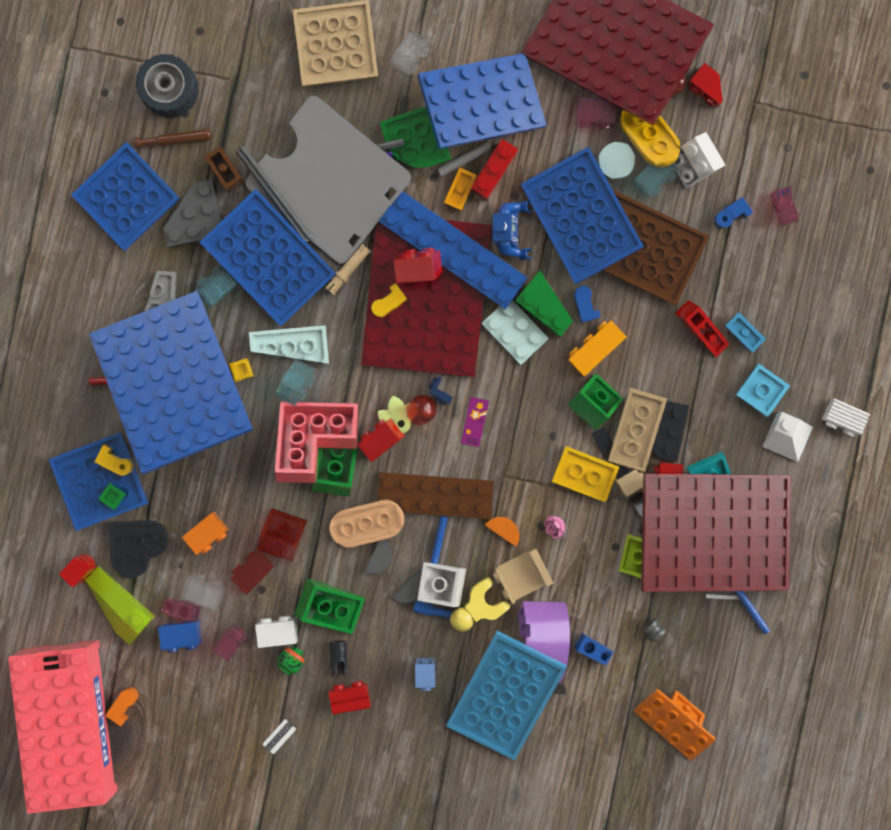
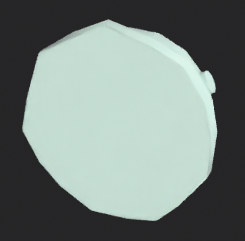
M613 142L605 146L599 154V166L603 174L611 179L626 177L634 168L635 154L628 144Z

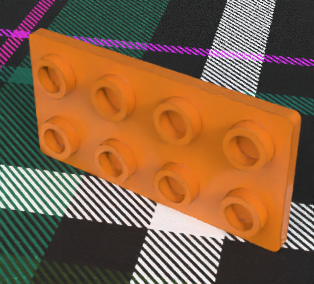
M656 689L634 709L636 715L690 761L715 742V737L702 727L705 714L677 690L669 699L659 689Z

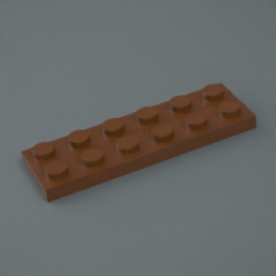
M380 472L377 501H393L399 505L404 513L491 519L494 481Z

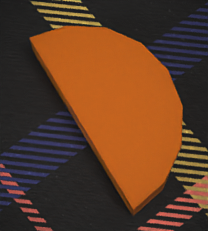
M495 517L485 524L492 531L514 546H517L519 531L512 520L506 517Z

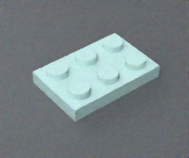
M513 300L506 310L499 306L482 322V325L520 365L549 339Z

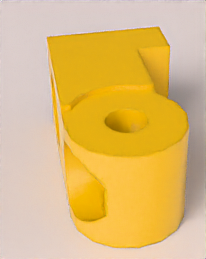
M396 283L390 287L392 293L382 300L379 299L373 302L371 306L372 312L377 317L386 316L407 301V298Z
M107 444L102 446L94 461L95 463L121 476L133 471L134 466L130 459L120 458L111 453L113 447Z

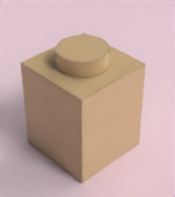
M637 469L616 481L617 487L626 500L643 491V473H639Z

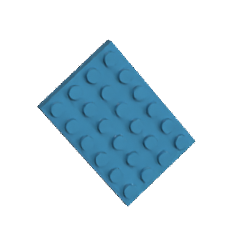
M496 631L453 710L446 727L515 760L565 672L567 665Z

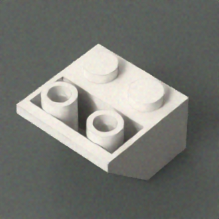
M705 132L682 145L679 157L672 165L687 189L724 167L725 163Z

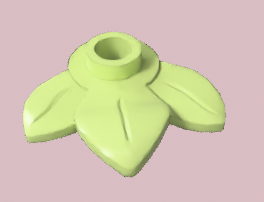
M395 396L391 397L388 410L378 411L380 421L384 419L386 422L391 418L398 426V421L403 420L405 426L402 428L398 426L402 433L410 429L411 420L416 415V407L413 402L404 405L401 399Z

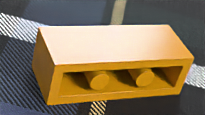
M612 320L608 323L606 321L602 322L596 328L598 332L594 336L592 334L588 335L582 341L584 345L580 349L576 347L568 354L570 358L567 361L582 377L587 375L626 338L625 334Z

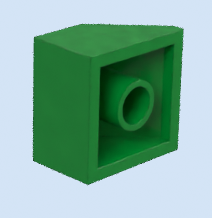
M595 373L567 405L594 430H597L612 415L624 398Z

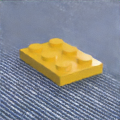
M565 446L552 482L606 503L619 467Z

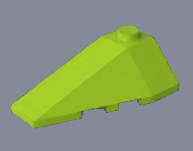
M100 566L85 580L115 633L127 644L131 645L156 617Z

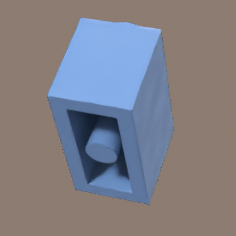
M416 658L415 688H420L421 691H429L435 687V658Z

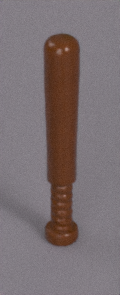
M208 129L159 135L154 138L140 139L135 137L134 145L136 149H140L142 146L156 144L161 146L209 141L211 139V132Z

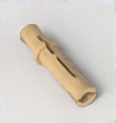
M361 244L340 271L335 272V277L325 289L331 292L332 295H335L344 282L347 283L349 281V276L371 251Z

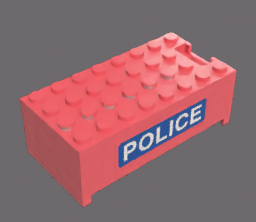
M99 640L25 648L8 657L27 814L104 805L117 792V783H114L107 717L105 716L106 708L98 650L100 647ZM58 656L59 661L43 662L44 657ZM59 664V669L44 670L45 665Z

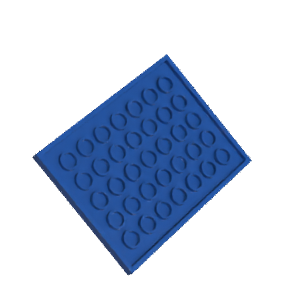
M198 291L89 333L143 475L253 431Z

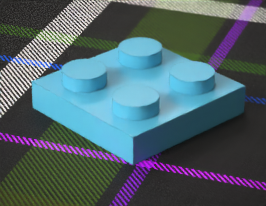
M757 364L736 393V396L768 417L790 385L762 365Z

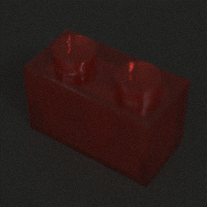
M260 550L256 553L252 551L245 558L247 562L243 566L239 564L231 572L233 576L230 579L246 595L276 566Z

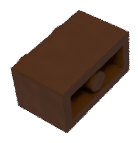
M221 146L204 156L228 192L244 183V180Z

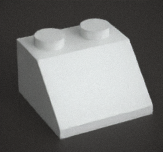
M424 562L418 601L460 607L466 569Z

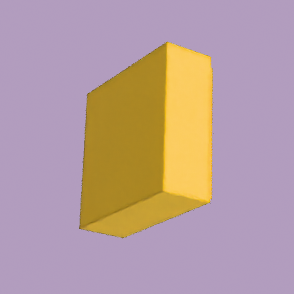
M248 358L229 364L235 382L254 376Z

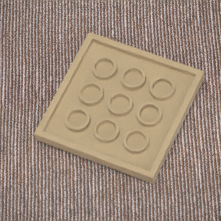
M369 0L293 10L302 87L379 78Z

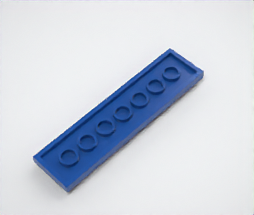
M403 191L392 205L389 206L379 223L420 251L423 248L433 247L434 250H440L441 264L444 268L505 310L528 278Z

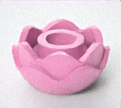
M557 516L547 517V520L544 522L546 533L551 535L553 539L561 538L565 532L564 521Z

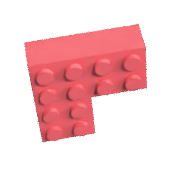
M280 402L275 463L277 482L316 483L318 448L357 449L358 404Z

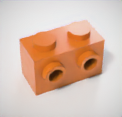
M212 512L182 538L196 555L199 553L204 555L212 548L211 544L215 540L219 543L227 536L225 532L229 529L219 516Z

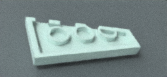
M325 325L249 332L251 352L329 364Z

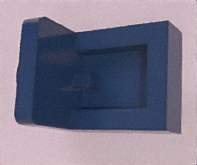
M438 376L437 379L433 378L428 388L431 389L430 394L436 396L435 401L445 406L446 402L451 403L453 397L437 389L442 380Z

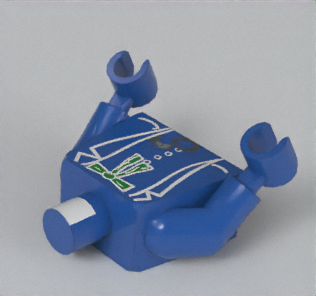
M531 202L503 203L499 207L498 213L493 214V242L503 255L519 257L521 261L531 259L532 257L527 255V252L532 251L531 248L520 250L518 248V212H532V210L527 209V204Z

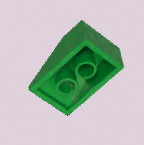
M318 448L316 483H313L312 491L350 497L357 449Z
M307 578L294 614L302 622L353 634L365 598L332 585Z

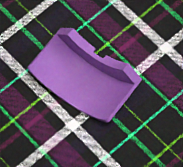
M523 601L517 613L520 637H523V644L567 665L570 648V626L566 603ZM565 672L558 683L562 682Z

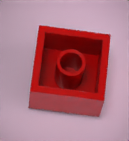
M433 247L423 248L419 252H415V249L403 250L404 253H400L394 259L396 283L435 280L442 274L440 250H434Z

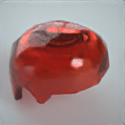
M425 394L417 395L406 407L407 417L418 426L426 425L436 416V403Z

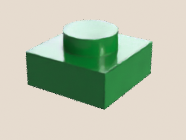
M109 483L99 497V500L113 510H116L126 496V493L112 483Z

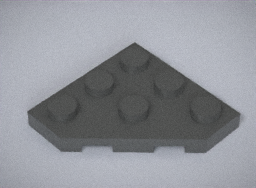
M212 179L193 183L164 227L168 248L199 242L221 222L215 186Z

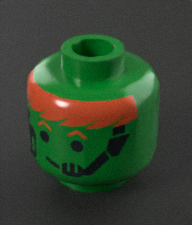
M296 646L293 648L285 647L276 660L279 664L277 667L289 676L291 673L297 674L305 663V658L302 656L303 651Z

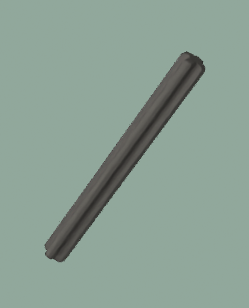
M245 146L238 148L236 154L285 219L306 242L312 238L311 233Z

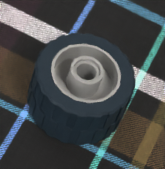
M171 54L155 55L149 60L147 59L139 68L136 76L137 93L152 112L161 117L170 118L184 115L188 110L192 109L199 94V84L193 71L181 58Z

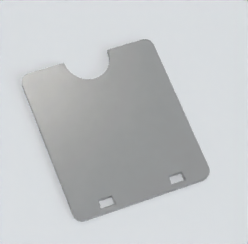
M310 96L289 122L297 136L295 151L283 159H276L265 154L258 164L311 233L312 238L310 240L338 263H346L377 225L389 206L392 205L410 183L411 174L319 97ZM250 174L246 179L247 188L252 192L257 189L285 219L258 181ZM392 187L397 191L389 200L385 195ZM356 234L360 238L352 246L349 240Z

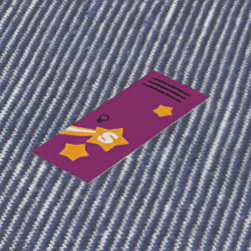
M470 397L461 440L462 444L480 447L489 400Z

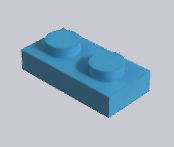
M739 312L724 326L750 353H753L766 340Z

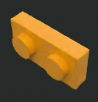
M459 167L444 204L462 211L477 175Z

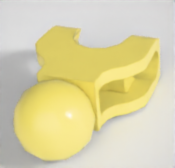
M490 577L484 578L475 584L470 590L469 600L463 605L464 607L457 608L452 612L450 623L455 630L465 632L473 626L474 621L477 622L484 618L495 620L510 608V604L507 601H500L495 605H488L484 599L485 592L492 586Z

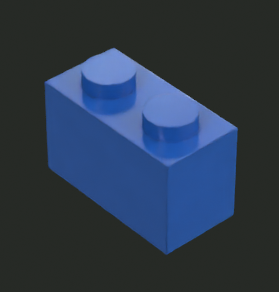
M200 620L163 624L158 627L161 650L176 652L179 651L178 648L186 647V650L197 649V645L202 643Z

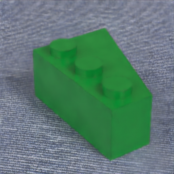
M539 270L516 299L515 303L560 338L573 321Z

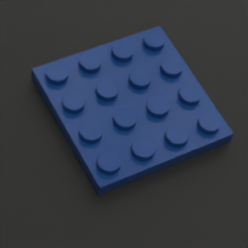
M127 142L71 194L124 251L134 244L180 200L177 194Z
M122 432L48 459L76 531L149 504L135 466L131 473L121 476L94 462L102 446L105 444L113 447L111 453L120 458H128L133 462ZM109 483H112L126 493V496L116 510H113L99 500V497Z

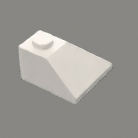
M777 412L762 447L798 462L813 427L784 412Z

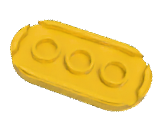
M622 111L620 126L646 162L656 167H666L677 160L680 154V141L661 115L655 125L651 126L628 112Z

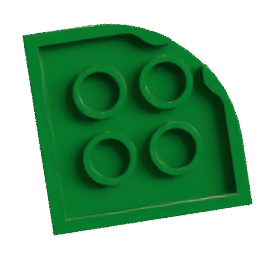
M426 106L380 122L385 142L403 138L405 146L389 149L401 162L412 167L426 168L452 160L448 148L438 150Z

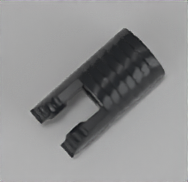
M346 640L330 641L331 677L337 675V662H341L342 674L348 675Z

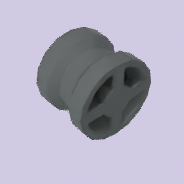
M654 618L642 628L644 634H648L651 642H654L666 632V629L661 627L659 621Z

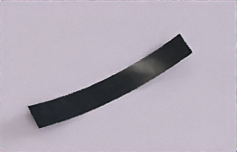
M604 426L591 433L606 461L619 467L616 478L620 479L630 473L626 466L608 461L613 443ZM640 492L631 497L630 500L642 517L643 492Z

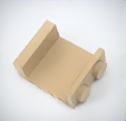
M536 548L495 567L496 573L493 574L497 583H502L505 589L502 593L506 601L511 600L512 604L516 603L515 600L545 585L553 584Z

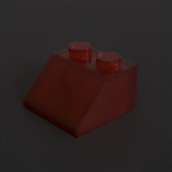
M271 508L259 536L257 550L293 562L308 520Z

